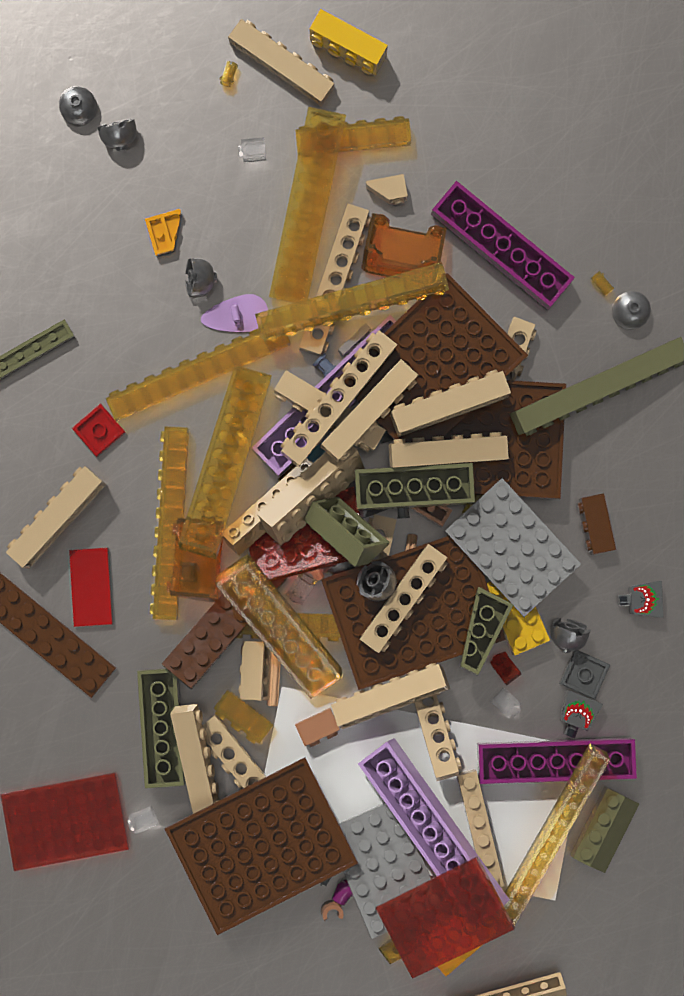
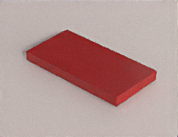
M108 547L69 550L74 627L113 624Z

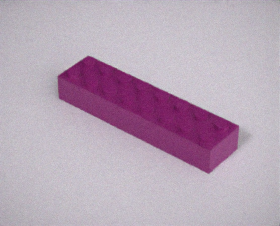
M458 181L451 186L432 209L431 215L547 310L551 308L575 278Z
M635 739L477 743L478 779L480 784L637 779Z

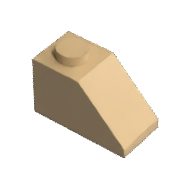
M404 174L366 181V189L388 204L401 205L408 198Z

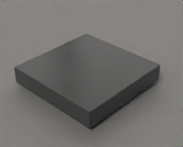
M579 650L573 651L559 684L595 700L610 664Z

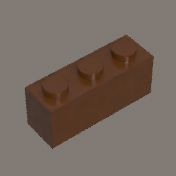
M604 493L580 498L577 508L584 520L581 522L583 533L587 534L588 540L585 541L587 552L590 551L591 555L616 550Z

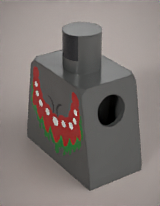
M662 581L630 586L628 588L629 594L618 595V605L629 606L630 614L663 618Z
M566 690L560 717L561 721L568 723L564 734L575 738L579 728L588 731L603 704Z

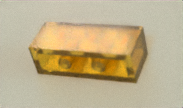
M229 689L213 708L216 710L215 715L222 720L228 719L231 722L230 726L238 732L240 730L247 734L245 737L253 744L255 742L260 744L274 725Z

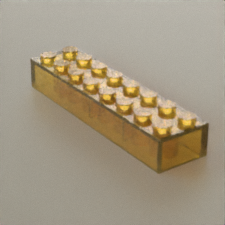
M249 554L217 575L215 585L310 699L342 679V667Z

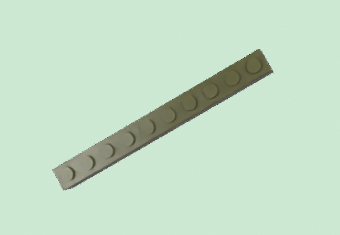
M682 337L669 341L510 413L518 435L524 433L526 436L537 432L536 428L539 426L543 428L554 424L553 420L557 418L560 421L570 417L569 413L574 410L576 413L586 410V405L590 403L594 406L603 402V397L607 395L609 398L619 395V390L623 388L627 391L636 387V382L640 380L642 383L653 379L652 375L656 373L660 376L669 372L668 368L671 366L678 368L684 365V342Z

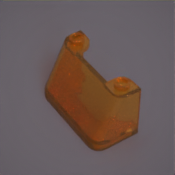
M372 213L361 266L363 271L374 275L424 285H433L437 280L447 228L434 225L427 229V233L391 227L389 226L390 220L385 215Z
M177 518V523H173L172 535H176L173 574L171 581H167L166 591L170 592V596L204 602H217L223 545L221 533L224 531V522Z

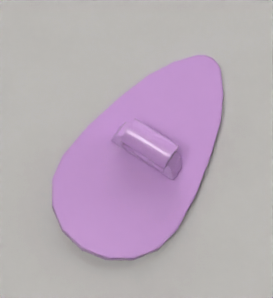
M245 294L213 306L202 315L201 322L203 325L218 331L253 332L265 325L268 319V308L261 297L254 294Z

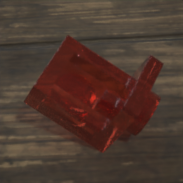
M505 651L495 655L490 662L506 686L522 675Z

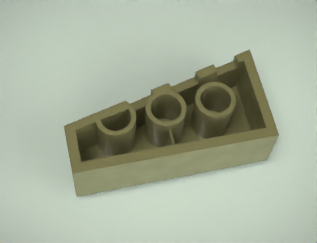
M480 587L477 588L460 663L461 668L476 676L479 675L514 605Z

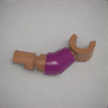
M346 879L337 884L332 897L333 900H328L322 905L321 915L324 921L328 919L327 913L331 909H336L338 918L343 919L344 915L341 906H344L350 897L353 896Z

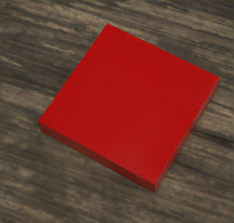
M101 403L72 427L74 432L96 457L100 456L126 433Z

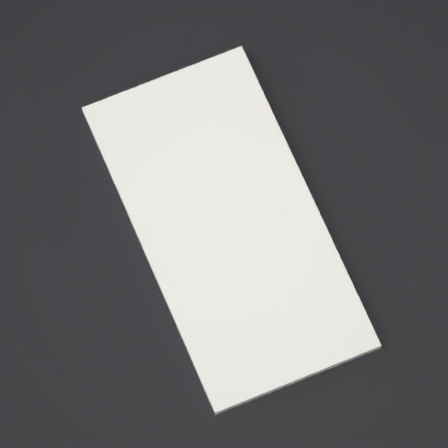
M282 686L264 773L266 776L306 757L338 823H341L385 803L358 763L387 741L395 738L474 849L457 776L436 781L417 713L396 709L348 728H340L337 731L338 735L330 739L323 737L319 739L321 743L313 747L309 745L304 746L295 724L328 708L332 710L331 704L336 703V700L339 698ZM430 717L428 719L430 724H436L439 721L437 717ZM448 720L451 732H448L449 739L454 740L456 750L453 753L455 758L459 757L462 769H459V773L475 769L478 775L477 743L550 741ZM436 735L433 740L436 743H441L444 741V737ZM442 753L439 756V760L443 762L448 761L450 758L447 753ZM578 781L480 784L504 887H501L502 890L550 900L556 899ZM421 854L429 875L437 877L435 872L432 870L428 862Z

